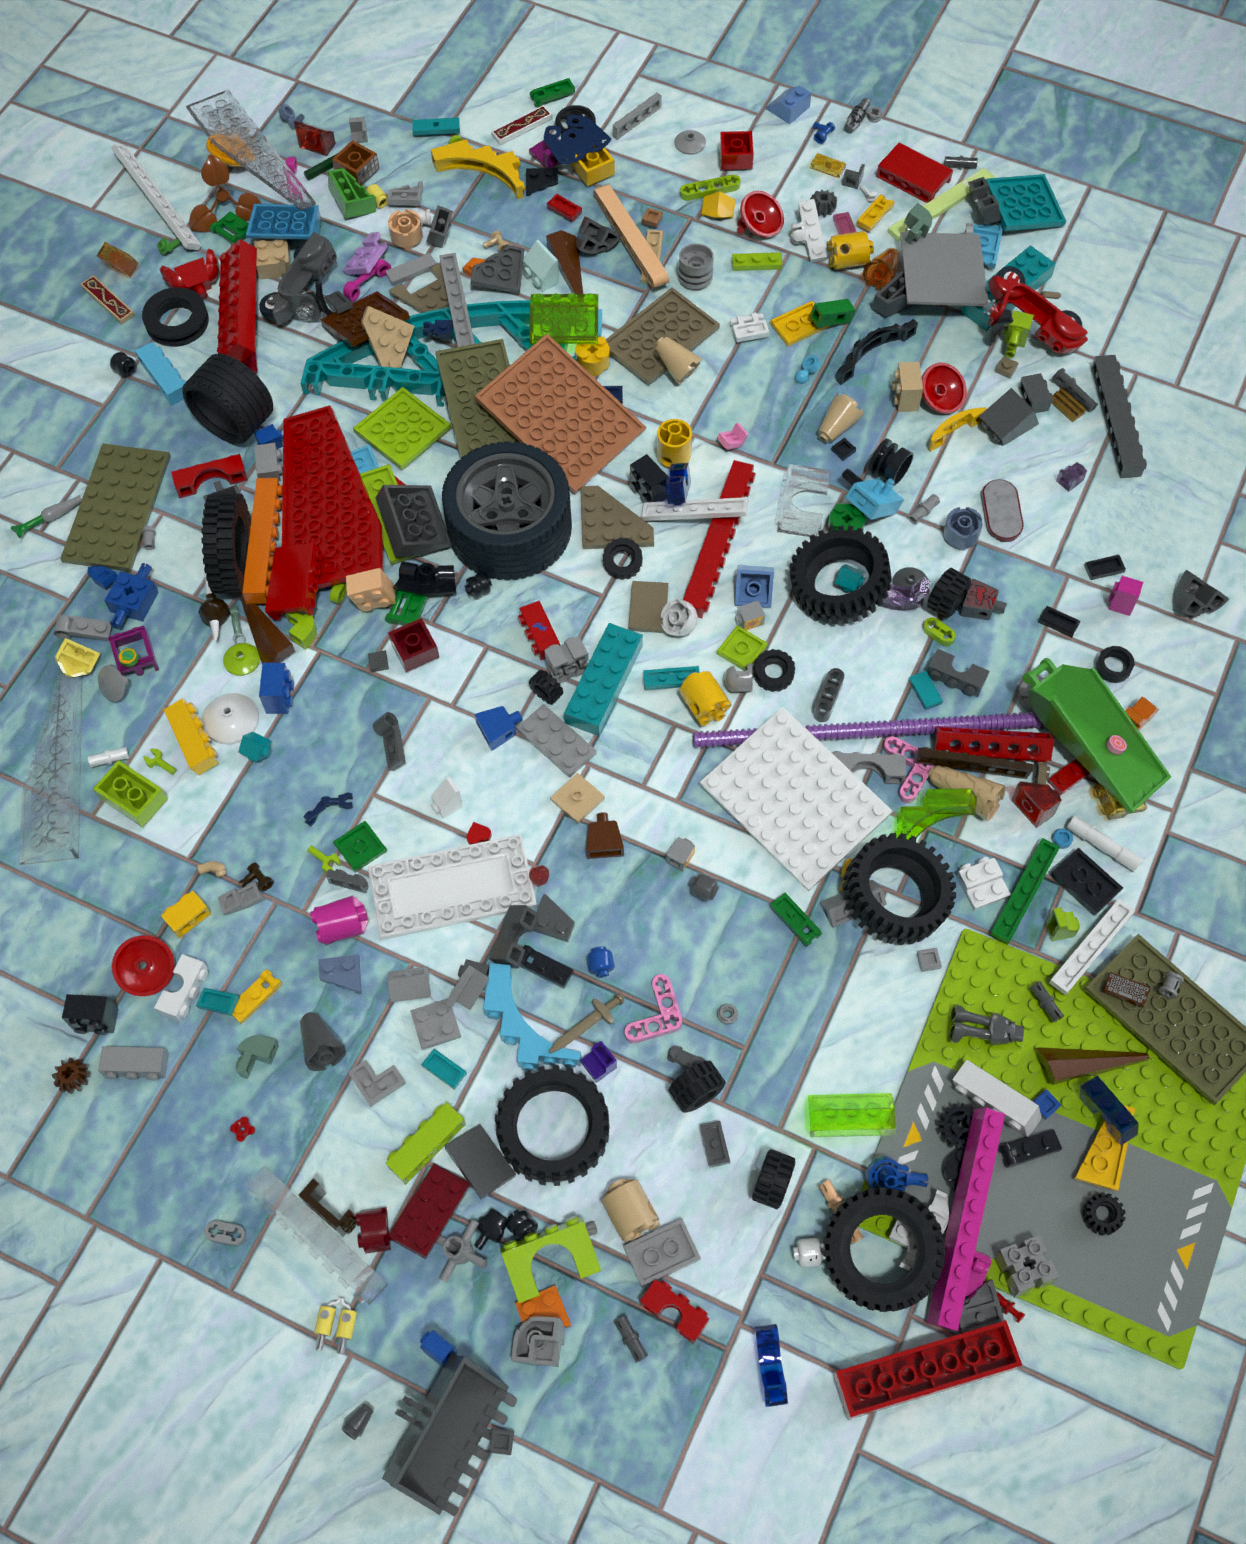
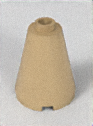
M661 337L655 343L657 345L655 348L678 385L684 381L683 377L691 375L702 361L699 356L669 337Z
M839 393L834 396L818 430L820 440L825 443L834 441L864 415L862 408L860 411L857 408V402L845 394L838 396Z

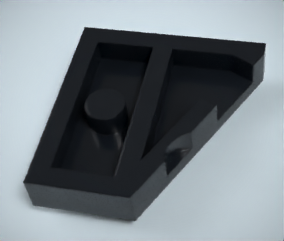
M558 168L526 169V196H531V192L535 190L543 191L548 187L558 184Z

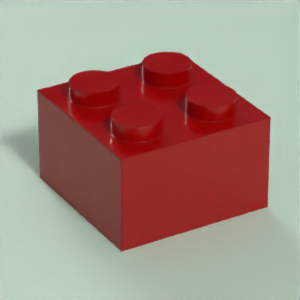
M752 131L720 132L721 170L753 169Z

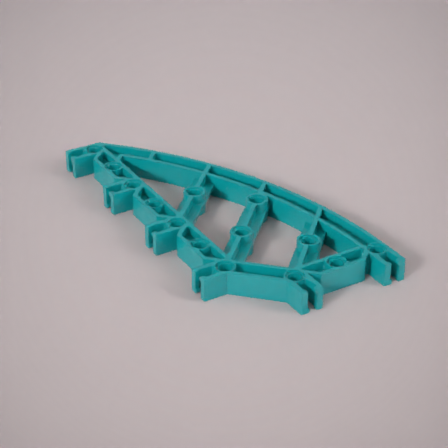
M515 300L466 304L471 328L503 325L518 341L519 347L526 350L530 349L540 340L534 334L533 328L528 325H552L550 337L566 352L570 337V327L584 328L586 309L583 303ZM450 307L412 315L409 319L405 320V322L414 325L406 352L412 357L414 364L423 370L352 364L375 354V352H373L369 340L362 342L361 345L351 347L346 342L341 341L306 360L300 383L303 394H310L308 388L311 384L315 395L320 396L323 382L325 381L329 386L368 388L370 400L376 401L377 396H375V393L379 389L378 392L381 393L382 401L385 402L388 399L390 387L396 392L404 387L411 394H436L437 406L443 407L444 402H442V399L445 396L437 359L428 351L427 345L421 343L418 339L429 337L423 335V322L435 324V320H452ZM453 327V329H452V339H453L454 342L457 343L456 337H455V332H454V327ZM473 334L474 343H475V344H477V343H482V342Z

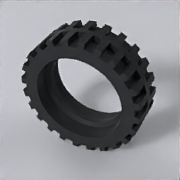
M553 1065V1070H545V1067L541 1066L538 1067L539 1072L533 1074L530 1070L525 1072V1078L519 1080L517 1077L513 1081V1087L511 1089L506 1088L504 1091V1099L499 1101L497 1106L498 1115H495L496 1136L504 1158L508 1164L513 1166L514 1171L518 1175L521 1173L525 1176L526 1180L532 1182L534 1179L539 1181V1185L546 1186V1182H552L554 1186H560V1182L567 1180L570 1184L575 1182V1177L581 1175L583 1178L586 1176L589 1168H595L599 1157L603 1156L606 1151L605 1146L609 1141L610 1129L608 1107L605 1104L602 1092H598L597 1085L593 1081H587L585 1074L580 1072L577 1075L574 1073L573 1068L567 1067L566 1071L560 1070L559 1065ZM559 1091L572 1095L583 1105L589 1120L588 1134L582 1146L571 1156L561 1160H543L535 1157L524 1148L518 1136L517 1121L522 1108L530 1099L545 1092Z

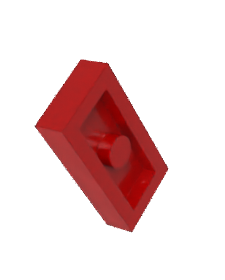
M1075 759L1050 777L1047 782L1061 796L1088 776L1090 772Z

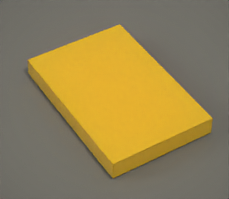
M813 300L770 320V325L787 347L830 327L817 328L809 315L815 304Z

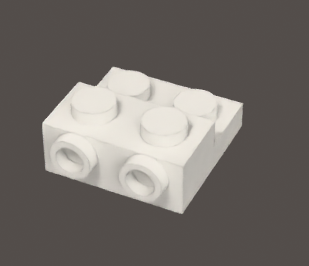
M984 857L976 865L971 866L969 863L960 867L957 879L973 911L1005 900L1011 896L1002 879L1003 873L995 858L989 859Z

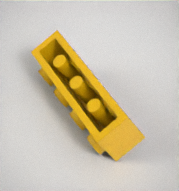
M181 698L164 709L189 768L198 775H201L217 765L218 761L215 757L217 753L209 744L210 738L202 729L204 725L201 719L196 716L195 712L197 710L192 702L188 703Z

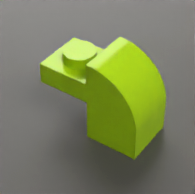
M300 611L285 613L287 621L294 625L288 631L291 640L306 650L317 636V628L313 616L307 613L303 615Z

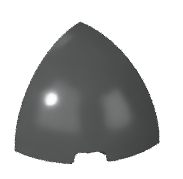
M584 216L577 234L576 246L582 252L597 254L612 248L618 242L621 235Z
M1188 570L1183 573L1175 594L1176 605L1179 610L1191 616H1200V614L1206 612L1213 613L1229 600L1227 596Z

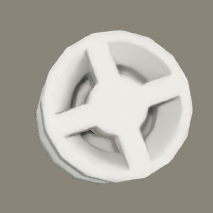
M430 209L426 211L417 210L421 226L426 224L431 226Z

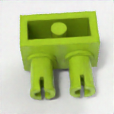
M1013 310V323L1007 324L1003 336H1006L1004 342L1007 344L1006 357L1013 358L1017 346L1025 347L1034 315Z

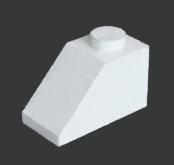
M448 776L431 795L433 801L431 806L436 814L440 813L442 818L463 808L460 792L450 776Z

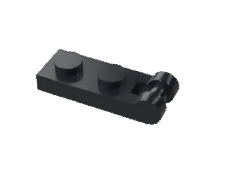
M524 945L525 953L519 967L564 989L573 975L574 969L534 950L528 945ZM529 956L534 958L532 963L527 962Z
M1052 1129L1012 1143L999 1146V1150L1005 1156L1006 1160L1004 1162L1006 1167L1010 1168L1062 1150L1055 1130ZM1013 1150H1016L1018 1157L1013 1156Z

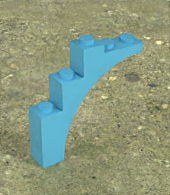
M490 963L489 981L487 982L483 1007L484 1015L494 1020L502 1018L500 1031L502 1042L507 1045L519 1043L518 1067L524 1071H533L538 1069L540 1062L549 1066H553L555 1063L563 1064V1066L570 1068L581 1066L582 1057L579 1051L562 1048L549 1053L550 1048L554 1044L538 1035L525 1022L516 1007L511 989V965Z

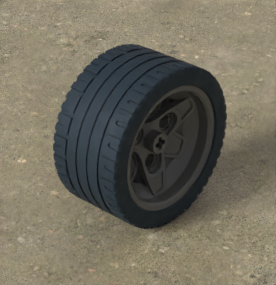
M505 441L504 443H490L489 445H483L481 448L478 447L461 457V460H458L455 463L456 465H453L443 484L442 505L451 548L465 566H468L470 570H474L477 574L483 573L485 576L488 575L491 579L518 580V578L524 579L527 576L531 577L534 574L541 573L548 566H552L560 558L559 556H562L570 541L572 530L570 490L563 468L551 455L530 444ZM540 501L541 507L535 505V503Z

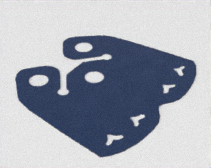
M570 115L566 124L571 127H583V129L571 128L564 131L561 140H557L562 131L559 126H547L544 133L545 143L560 164L577 162L583 159L587 153L603 149L612 139L591 119L579 115ZM578 119L579 122L575 124L572 123V120ZM556 130V134H550L549 131ZM574 133L576 137L570 138L569 134Z

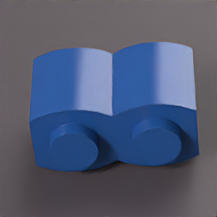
M435 1330L427 1331L420 1340V1349L442 1368H444L451 1353L457 1355L458 1350Z

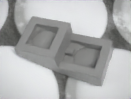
M254 881L240 890L234 888L218 897L223 914L228 915L264 901L262 891L258 888V883Z

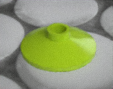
M238 643L231 646L223 657L225 669L236 676L252 673L260 663L257 648L248 643Z

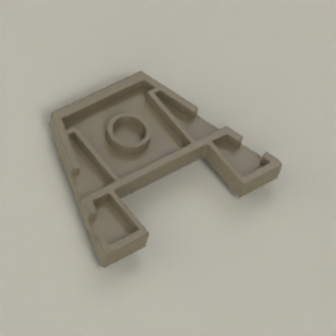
M441 263L430 267L431 273L438 280L412 294L402 284H399L389 290L390 296L393 298L397 297L403 304H409L419 313L449 307Z

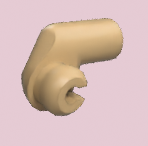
M209 861L197 865L200 875L210 871H215L217 877L226 875V867L223 863Z

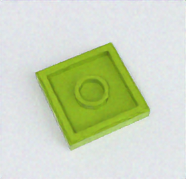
M737 625L719 647L716 654L746 671L747 664H754L756 658L768 647V643Z

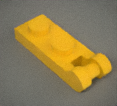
M880 194L859 217L856 225L870 232L886 213L892 210L895 201L887 200L885 196Z
M268 969L263 971L260 977L239 996L240 998L232 1016L241 1025L282 985V982L278 978L275 979L272 976L273 973ZM266 982L269 984L267 989L263 987Z

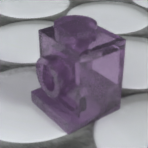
M1076 462L1072 466H1067L1064 470L1061 469L1056 482L1070 492L1084 481L1087 470L1082 464Z

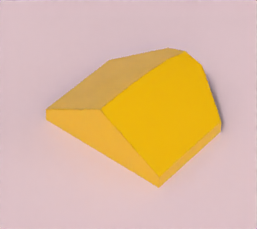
M721 191L705 196L703 198L701 216L706 215L714 218L730 217V219H733L735 199Z

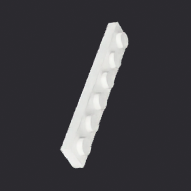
M748 497L646 502L643 505L641 517L644 521L747 516L749 500Z
M1118 899L1053 976L1049 984L1066 996L1131 918L1135 910Z

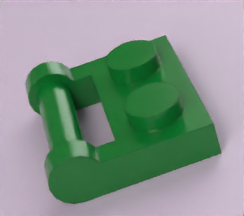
M229 211L217 223H212L210 230L230 241V244H233L239 239H246L249 223ZM223 228L227 229L228 231H230V232L233 233L234 235H231L230 233H228L227 231H225Z
M396 590V604H393L390 612L386 614L385 621L390 624L406 625L420 619L428 596ZM403 598H407L400 616L396 615Z

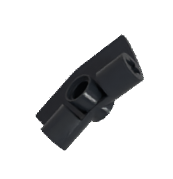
M402 561L399 567V579L393 586V589L424 596L457 593L454 565H442L435 568L431 563H423L419 566L418 564Z

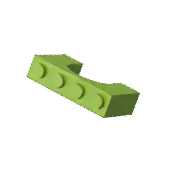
M574 1216L565 1220V1224L557 1226V1224L550 1225L542 1233H529L524 1236V1240L518 1242L512 1240L505 1243L503 1248H500L518 1303L539 1296L531 1272V1263L535 1253L543 1246L558 1244L567 1248L572 1254L581 1279L601 1271L582 1217Z

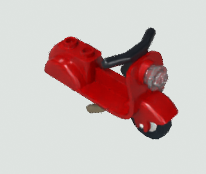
M1013 266L1003 267L996 276L989 280L988 285L991 294L998 300L997 303H995L994 299L992 301L988 300L982 307L984 309L983 314L989 315L988 325L992 326L989 335L990 343L996 341L997 331L1003 325L1013 323L1011 311L1005 309L1006 304L1010 303L1022 312L1034 315L1033 320L1040 325L1035 333L1036 337L1051 347L1054 352L1060 354L1074 352L1088 341L1086 337L1088 332L1083 328L1081 318L1073 311H1061L1046 299H1059L1061 297L1059 292L1043 291L1039 294L1031 287L1025 285L1023 273Z

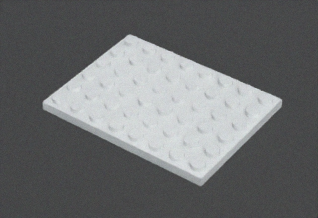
M784 707L778 710L700 781V785L808 892L893 813L876 794Z

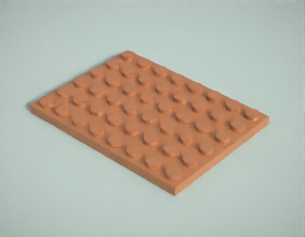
M548 334L492 380L474 398L520 443L530 444L535 448L538 447L541 451L551 455L563 468L568 479L569 490L574 494L646 430V426Z

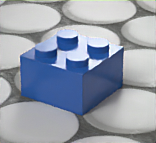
M262 663L259 698L266 714H289V707H292L293 703L292 696H290L291 690H294V680L291 679L290 670L287 669L285 663Z

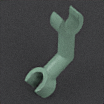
M237 606L230 607L234 630L233 641L237 644L236 637L241 635L243 642H245L246 637L242 634L239 623L240 614L238 613Z

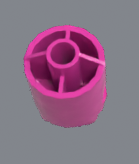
M353 895L323 906L314 907V911L310 912L312 922L317 924L319 929L316 931L318 942L324 943L325 946L338 940H345L364 934L368 923V915L364 904Z

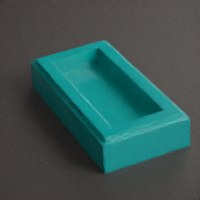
M927 671L909 677V682L925 710L943 703Z
M204 988L196 1007L232 1016L240 997L236 994Z
M433 1049L421 1064L423 1068L454 1090L467 1074L464 1069L436 1049Z

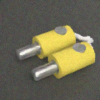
M338 1298L337 1301L330 1302L327 1306H320L314 1334L318 1335L315 1350L323 1351L325 1337H330L336 1312V1309L330 1306L337 1305L340 1301L348 1310L341 1309L336 1338H340L337 1353L344 1354L347 1340H352L357 1312L351 1310L350 1305L344 1302V1298Z

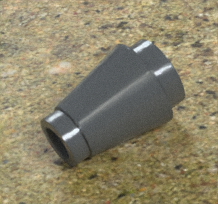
M363 1403L361 1407L343 1422L342 1431L353 1440H356L358 1436L361 1437L374 1411Z

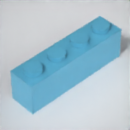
M151 342L135 350L140 364L172 406L183 400L182 387L186 381L180 379L181 376L178 370L172 368L171 361L168 357H164L161 347H157L154 342Z

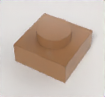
M647 208L642 218V224L657 228L663 218V212Z

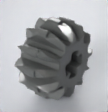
M821 189L820 192L815 191L810 198L815 200L818 216L824 215L826 217L827 214L832 215L837 207V197L834 195V192L829 193V190L823 191Z

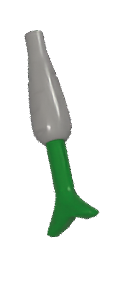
M79 495L73 499L54 504L43 509L41 515L24 524L11 526V530L16 532L17 536L21 538L26 530L44 521L52 522L83 500Z

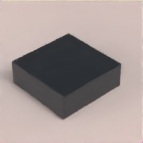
M844 437L832 446L831 451L844 461L856 452V447Z

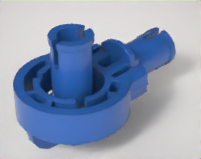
M881 1156L875 1158L868 1165L866 1180L871 1188H877L873 1185L872 1181H874L880 1188L905 1191V1187L909 1185L926 1188L928 1183L924 1181H928V1174L908 1172V1165L899 1164L891 1157Z

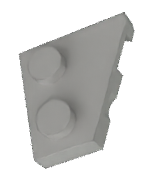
M423 181L418 182V186L411 188L409 185H405L400 188L390 189L387 198L388 205L420 206Z

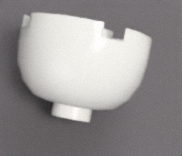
M682 599L669 601L661 612V618L663 619L661 626L670 635L685 636L696 627L698 619L696 609L691 603Z

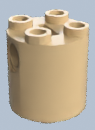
M620 1179L608 1187L601 1202L622 1241L632 1242L641 1238L643 1231L647 1229L652 1231L660 1226L659 1217L638 1180Z

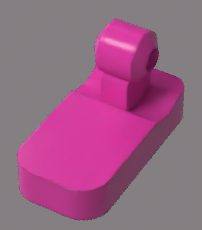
M975 1250L966 1296L968 1297L983 1284L992 1263L990 1256Z

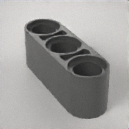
M833 668L828 672L817 698L814 718L818 722L829 720L841 692L845 675L839 668Z

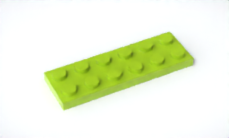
M390 464L360 473L382 525V542L390 564L393 565L417 557H395L375 498L383 485H398Z

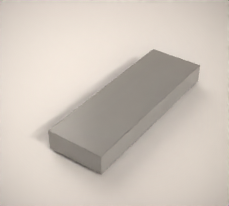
M428 253L386 270L385 273L392 286L431 271L430 267L436 265V262L431 254Z

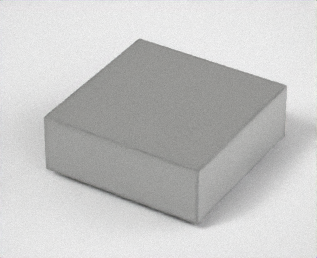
M937 948L917 951L916 954L921 972L942 968Z

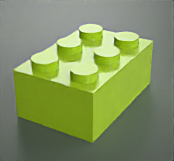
M119 760L93 788L100 800L142 828L168 799L162 788Z

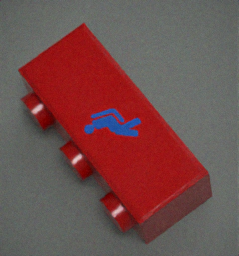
M539 600L520 607L518 620L521 626H525L526 630L524 632L527 640L532 642L531 648L534 655H538L540 661L546 659L545 649L554 644L560 646V643Z

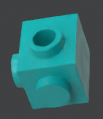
M844 564L840 568L835 584L842 586V589L845 591H856L865 582L866 578L863 577L865 572Z
M252 731L242 736L238 753L248 757L250 761L258 762L269 756L272 741Z

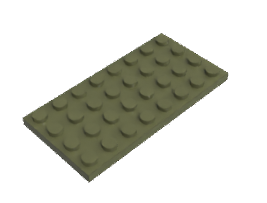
M498 339L435 351L460 459L467 455L468 452L474 451L478 447L481 448L483 445L495 444L497 442L504 443L505 441L519 442L474 399L477 393L510 366L504 340Z
M102 443L82 498L83 501L80 503L60 558L62 563L104 566L112 570L132 571L143 539L141 531L148 524L171 457L169 452Z
M1139 934L1085 987L1084 990L1214 1106L1246 1073V1026ZM1169 971L1175 972L1184 978L1183 983L1180 984L1177 990L1178 995L1176 999L1166 998L1158 991L1160 986H1163L1166 980V973ZM1110 972L1150 987L1143 1008L1103 992Z

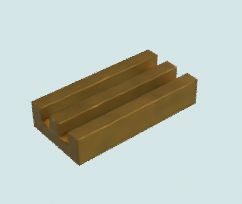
M1063 388L1052 395L1053 403L1051 404L1071 422L1085 414L1086 409Z

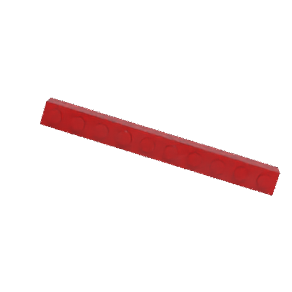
M734 460L720 499L749 497L751 491L750 483H754L756 477L754 465ZM741 517L712 518L683 600L693 605L698 618H703L704 613H708L710 607L709 598L714 596L716 589L714 584L719 582L721 575L719 570L724 568L726 562L724 556L725 553L729 554L731 543L729 542L730 539L735 537L736 529L734 528L735 525H739Z

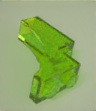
M972 788L926 789V794L922 799L923 806H901L900 814L897 816V831L894 833H896L897 838L901 833L906 834V839L908 840L911 836L918 837L927 828L944 819L962 815H975L977 796Z

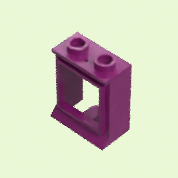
M144 625L108 637L117 668L122 675L126 676L125 673L133 670L138 676L143 675L142 667L151 664L156 671H159L150 638ZM143 639L148 656L140 658L133 667L122 666L118 659L119 652L117 647Z

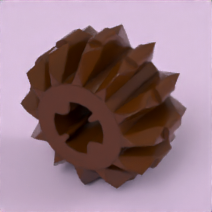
M69 1057L67 1063L61 1060L62 1066H54L57 1073L52 1074V1078L55 1079L53 1084L59 1087L61 1092L67 1091L69 1094H72L74 1089L81 1091L80 1085H87L84 1079L90 1077L89 1073L86 1072L88 1067L82 1064L80 1059L74 1060Z

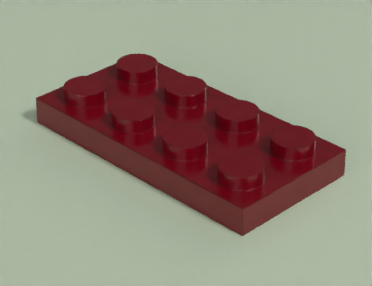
M433 1164L388 1235V1238L418 1256L427 1259L469 1190L470 1184Z

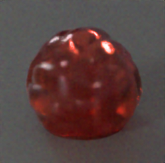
M544 865L533 867L529 872V878L532 883L538 887L546 884L549 878V869Z

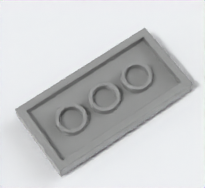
M544 704L516 727L518 733L569 778L597 754V750Z

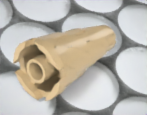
M933 766L928 774L930 781L936 787L950 794V797L964 804V807L981 816L986 821L991 820L1000 807L998 803L1000 799L1003 800L1006 792V786L983 777L978 778L966 772L962 773L945 766Z

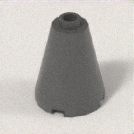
M306 1013L300 1020L305 1064L309 1070L313 1071L326 1070L325 1066L332 1064V1067L335 1066L345 1056L344 1045L319 1014Z

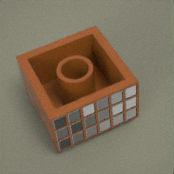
M353 140L332 159L334 170L344 168L356 179L360 186L380 168L377 153Z

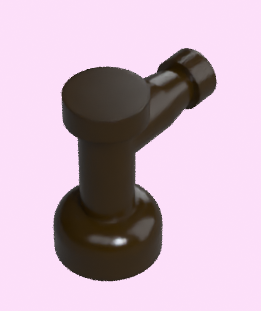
M256 862L248 866L249 874L239 881L240 885L245 887L246 884L256 878L259 881L258 888L262 892L267 891L274 884L271 877L263 875Z

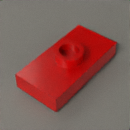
M556 194L547 202L549 209L572 222L582 213V207L559 194Z

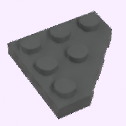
M508 245L501 252L491 255L480 264H476L472 268L470 284L519 294L525 248Z

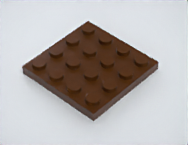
M376 291L352 303L353 308L339 314L334 312L320 319L322 326L348 345L356 347L369 339L361 324L366 306H370L402 321L409 319L410 316L408 311Z

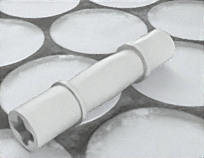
M1076 815L1067 826L1068 830L1115 858L1116 862L1118 861L1133 872H1135L1143 860L1128 850L1126 846L1122 847Z

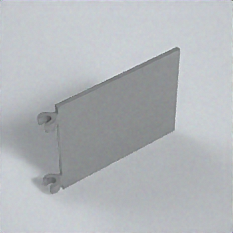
M966 223L964 234L927 233L925 238L921 236L911 244L905 241L911 228L907 226L905 232L900 233L907 304L989 305L980 234H973V223Z

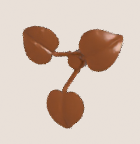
M213 155L208 156L202 167L201 176L207 185H218L216 199L210 210L204 204L193 208L189 218L190 229L196 232H210L211 224L217 223V217L212 211L219 201L226 202L228 199L231 200L235 205H238L235 210L236 215L247 221H250L254 204H262L259 198L252 193L241 194L238 202L232 196H229L228 189L221 186V184L229 181L228 168L220 159Z

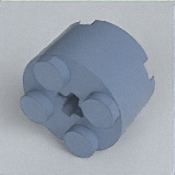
M960 507L953 509L947 516L943 538L951 546L961 551L974 546L982 530L981 515L970 507H966V509H960Z

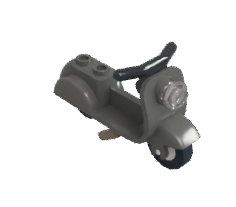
M313 232L307 242L295 250L294 261L288 269L286 268L285 260L279 261L282 278L278 284V292L269 293L259 303L260 312L265 318L275 319L277 324L280 325L290 318L310 321L318 320L321 317V312L327 316L334 313L328 308L324 300L321 281L315 282L316 294L314 292L301 294L310 280L323 279L336 262L337 255L333 245L327 238Z

